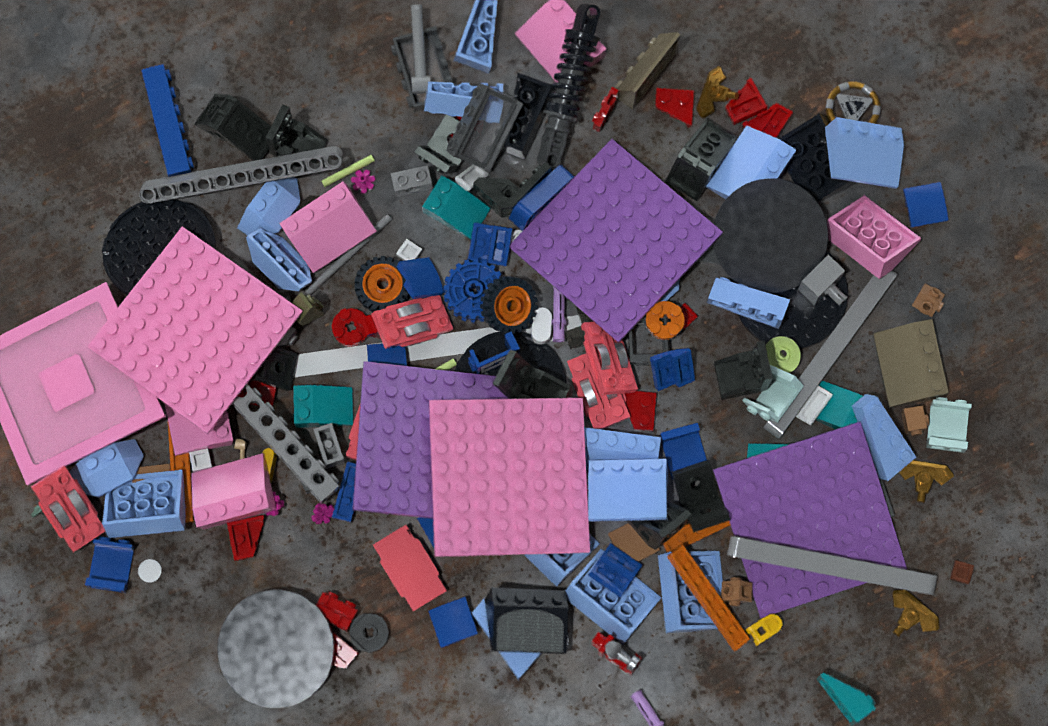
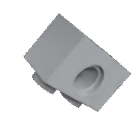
M428 165L391 173L395 197L432 189Z
M332 423L314 428L313 430L326 469L344 464L345 462Z

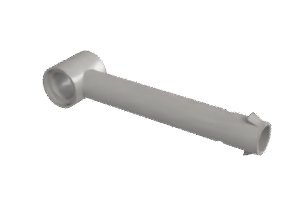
M417 4L411 5L415 77H411L412 94L426 93L428 82H431L430 76H426L422 5Z

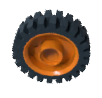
M381 256V258L374 257L372 260L369 259L365 264H362L360 270L357 271L355 292L360 303L369 311L374 312L385 309L387 306L408 300L410 295L403 286L406 280L396 267L399 263L397 259L394 260L392 257L386 258L385 256ZM384 281L388 283V286L385 289H380L378 284Z
M503 276L487 285L488 289L483 291L485 296H481L483 304H480V309H483L481 315L485 317L484 321L488 323L489 327L502 333L512 331L515 334V332H522V329H527V324H532L533 320L531 318L536 317L537 314L534 313V310H538V305H535V302H538V298L534 297L536 292L532 290L533 287L530 284H527L525 280L520 278ZM509 301H511V306L508 309L507 304Z

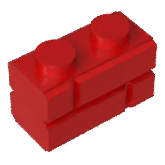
M330 591L328 594L323 592L316 606L323 612L330 624L348 633L353 620L358 614V610L355 609L356 605L347 600L343 603L338 600V595Z

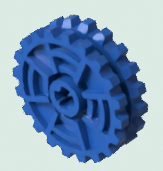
M474 259L473 262L464 260L463 265L460 263L456 264V269L449 271L450 277L445 278V285L443 287L444 301L448 303V310L454 311L456 318L461 316L464 322L467 319H470L471 323H475L476 320L484 322L485 317L481 315L483 309H480V304H483L481 296H485L483 293L484 289H488L487 285L493 283V280L499 279L501 273L500 271H495L493 264L488 266L485 260L482 263H479L478 259ZM475 288V290H477V294L471 292V289Z

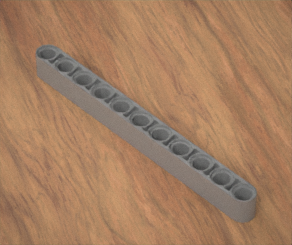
M332 146L148 180L142 184L139 197L145 203H153L332 170L341 165L343 152L339 147ZM335 155L338 157V159L332 160L329 158V156ZM311 159H318L320 162L315 164L311 162ZM298 162L301 164V166L295 167L292 165V163ZM274 166H281L282 170H276ZM261 169L264 173L258 174L255 170ZM236 173H244L245 177H239ZM218 176H224L227 180L222 181ZM205 179L208 181V184H203L200 180ZM181 183H188L190 187H183ZM168 186L171 188V190L166 191L165 189H163V187ZM149 189L153 194H147L144 190Z
M892 270L880 279L873 275L798 380L804 387L778 423L769 420L764 426L765 430L780 439L898 275Z
M737 536L730 537L727 555L930 595H934L937 575Z

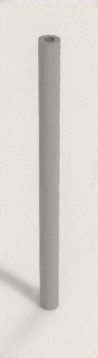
M386 214L374 225L377 230L376 233L344 253L304 292L307 295L314 293L385 227L392 218Z

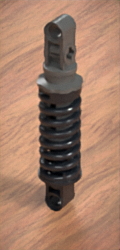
M581 4L577 8L573 28L565 29V44L562 45V49L567 53H562L559 56V59L565 63L557 64L556 68L561 73L554 74V79L558 83H552L551 88L556 92L549 94V98L553 102L548 101L543 111L544 114L548 115V122L544 125L545 132L542 136L541 147L537 156V162L541 166L545 162L551 169H555L560 165L567 135L570 134L571 122H578V112L574 111H579L580 106L576 104V101L583 100V97L579 95V91L584 92L586 88L581 85V82L588 81V77L584 75V72H590L591 67L585 65L584 61L593 62V57L586 55V53L595 52L596 48L594 46H597L598 41H600V38L595 36L601 14L599 7L596 5ZM588 9H590V15H589V16H587V11H588ZM550 156V157H551V160H550V162L548 163V162H547V159H548V157Z

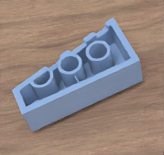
M475 0L453 61L489 74L492 63L497 0Z
M428 82L424 111L433 114H446L451 117H463L465 107L469 104L473 91L477 86H471L469 83L454 86L452 82ZM497 83L496 87L488 86L503 93V84ZM490 95L478 120L499 123L503 100Z
M720 277L715 279L707 303L779 329L790 299L756 290L743 284H736L727 278Z
M865 394L852 405L857 422H861L878 478L889 481L914 460L916 456L878 397Z
M483 599L472 612V616L489 638L485 600ZM499 652L518 681L542 654Z

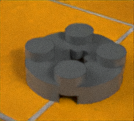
M362 614L353 620L349 634L355 648L362 652L372 653L380 650L386 644L389 632L383 618L376 614ZM366 628L368 630H370L371 628L374 630V636L372 638L364 637V635L366 634L364 630Z

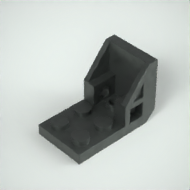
M214 94L194 123L200 129L220 140L230 142L252 161L261 160L269 150L266 136L271 126L231 95Z
M282 104L266 136L270 154L274 157L325 148L328 143V139L306 124L293 119L290 107ZM311 159V162L315 164L319 161L318 159ZM298 162L292 163V165L295 167L301 166V164Z
M706 118L679 153L665 182L697 201L718 169L721 161L739 137Z
M546 162L542 166L538 165L533 170L531 178H526L519 186L520 189L509 179L478 177L473 183L474 194L501 218H509L515 205L551 173V167Z
M764 341L756 342L752 351L737 353L714 361L721 400L760 393L768 389L772 380Z
M513 350L508 352L492 383L509 399L570 398L574 390L572 386L532 367Z
M668 502L667 520H628L627 522L649 547L656 550L680 531L692 515L687 509Z

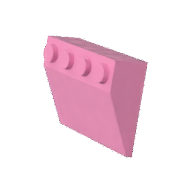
M549 0L515 33L517 38L556 83L558 81L554 79V74L561 73L556 68L557 64L565 63L559 59V56L562 53H567L562 49V45L565 44V29L573 28L576 13L565 0ZM598 41L597 46H594L596 48L595 52L586 53V55L593 57V62L584 61L585 65L592 67L606 56V48L600 41Z
M343 181L279 223L313 273L377 232L354 194Z
M865 195L827 219L826 222L828 240L879 279L892 271L921 240L918 235Z
M165 404L175 456L207 448L214 449L232 445L233 437L227 410L209 434H207Z
M264 453L191 473L192 509L197 528L208 529L276 510Z

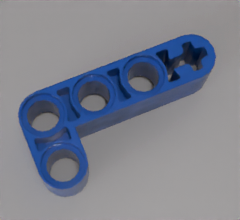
M560 164L515 205L509 220L523 231L535 219L536 215L568 185L574 176Z

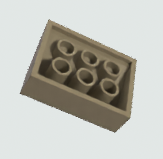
M678 32L661 33L657 38L653 37L648 44V50L641 52L637 58L638 63L634 67L631 66L625 74L627 77L624 81L620 80L615 86L619 90L618 100L632 110L677 53L680 39Z
M932 319L906 324L873 334L889 408L930 401L937 397L945 398L949 392Z

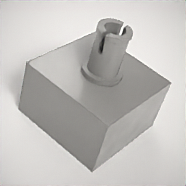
M827 255L802 280L798 291L814 306L827 294L840 306L848 297L835 285L841 280L845 270Z

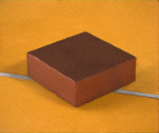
M955 560L950 580L969 585L974 565Z

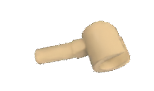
M236 439L234 448L240 450L241 460L245 458L247 443L245 440Z

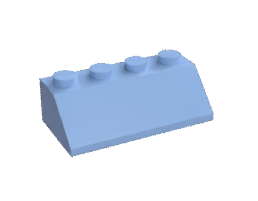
M584 427L586 470H589V460L658 459L661 437Z

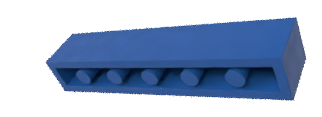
M164 64L142 69L168 177L191 173V168H194L192 158L187 157L186 151L189 150L187 139L183 140L182 133H185L183 123L178 121L177 116L181 114L178 104L174 105L173 98H176L174 87L169 85V81L172 80L169 69L165 70Z

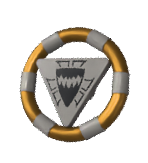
M851 81L838 85L830 92L825 108L830 122L835 119L833 105L836 97L845 119L857 121L873 102L872 117L868 123L876 124L880 116L881 106L878 96L869 86ZM855 88L863 91L870 98L839 93Z

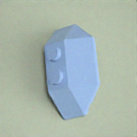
M289 177L265 182L246 208L237 229L246 235L251 234L258 228L274 234L279 233L282 229L279 223L290 217L301 203L297 178Z
M258 228L247 235L246 240L252 262L278 289L300 291L312 282L309 266L283 237L267 232L262 228Z
M135 439L114 442L79 460L69 473L73 479L78 481L86 495L101 497L133 480L144 455Z

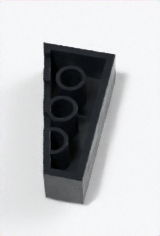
M521 73L517 74L514 98L522 102L523 106L506 138L505 147L507 153L525 159L545 115L543 111L546 108V104L548 101L551 102L549 94L554 92L550 84Z

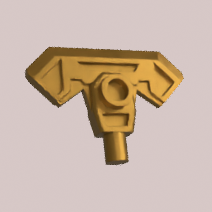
M720 66L708 73L696 107L701 118H705L715 111L713 102L738 99V92H733L729 88L720 85L726 79Z
M914 460L898 472L904 480L914 476L915 491L918 493L917 502L925 503V496L929 493L933 479L942 486L954 477V474L947 465Z
M894 590L892 592L894 608L904 609L897 622L898 626L893 631L896 636L899 637L904 630H909L918 622H920L922 632L939 630L938 617L907 590Z

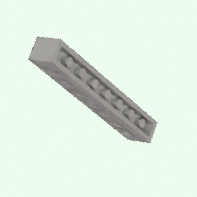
M247 384L244 387V390L247 392L246 396L243 398L237 396L232 405L322 504L339 489L338 479L332 473L329 475L324 470L326 466L320 459L316 461L312 457V450L307 445L303 447L299 442L300 437L296 432H290L286 428L288 425L281 416L277 418L273 413L275 411L268 402L264 403L260 399L262 396L255 387L251 389ZM253 403L260 406L256 412L249 410V406ZM264 418H270L273 421L270 426H264L261 422ZM278 432L284 433V440H276L275 434ZM294 446L298 449V453L290 455L287 452L288 448ZM303 461H309L311 467L304 470L300 467V464ZM316 475H321L324 478V482L316 484L313 478Z

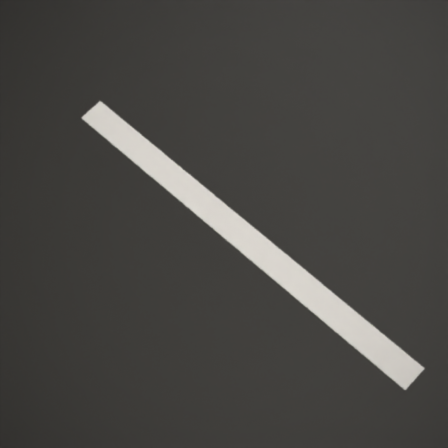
M582 314L565 317L567 321L565 325V339L584 337L585 332L581 329V325L584 322H589L588 316ZM527 324L528 328L522 329V332L531 335L532 324ZM551 325V335H550V339H549L548 342L553 341V326H552V325ZM489 327L439 334L435 339L406 346V360L408 362L464 354L466 349L478 339L499 331ZM367 345L297 354L293 378L363 368V362H368ZM278 363L275 365L276 371H279Z

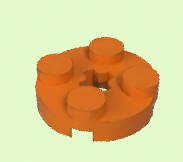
M658 302L646 315V327L657 339L670 340L683 329L684 314L680 306L672 302ZM667 316L670 322H667V325H663V322L659 319Z

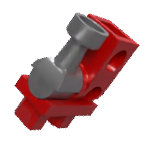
M598 632L591 641V645L598 649L600 657L603 658L605 656L608 661L630 676L642 661V658L637 654L633 657L626 654L622 650L621 644L614 642V637L610 634L606 638Z

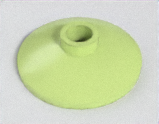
M777 336L769 340L765 345L770 365L788 373L795 370L799 365L801 352L796 342L785 336ZM781 351H786L787 356L782 355Z

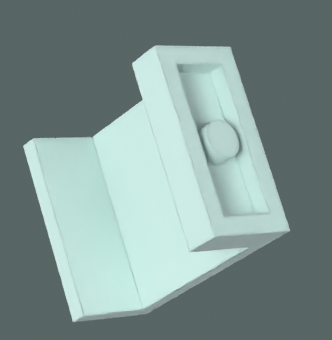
M770 365L772 380L768 389L762 391L755 402L746 398L742 401L747 405L746 409L751 414H759L766 421L772 420L778 423L804 386L796 376Z
M937 397L936 400L933 399L930 403L926 448L965 453L968 447V442H966L968 415L972 404H967L965 400L950 402L947 398Z

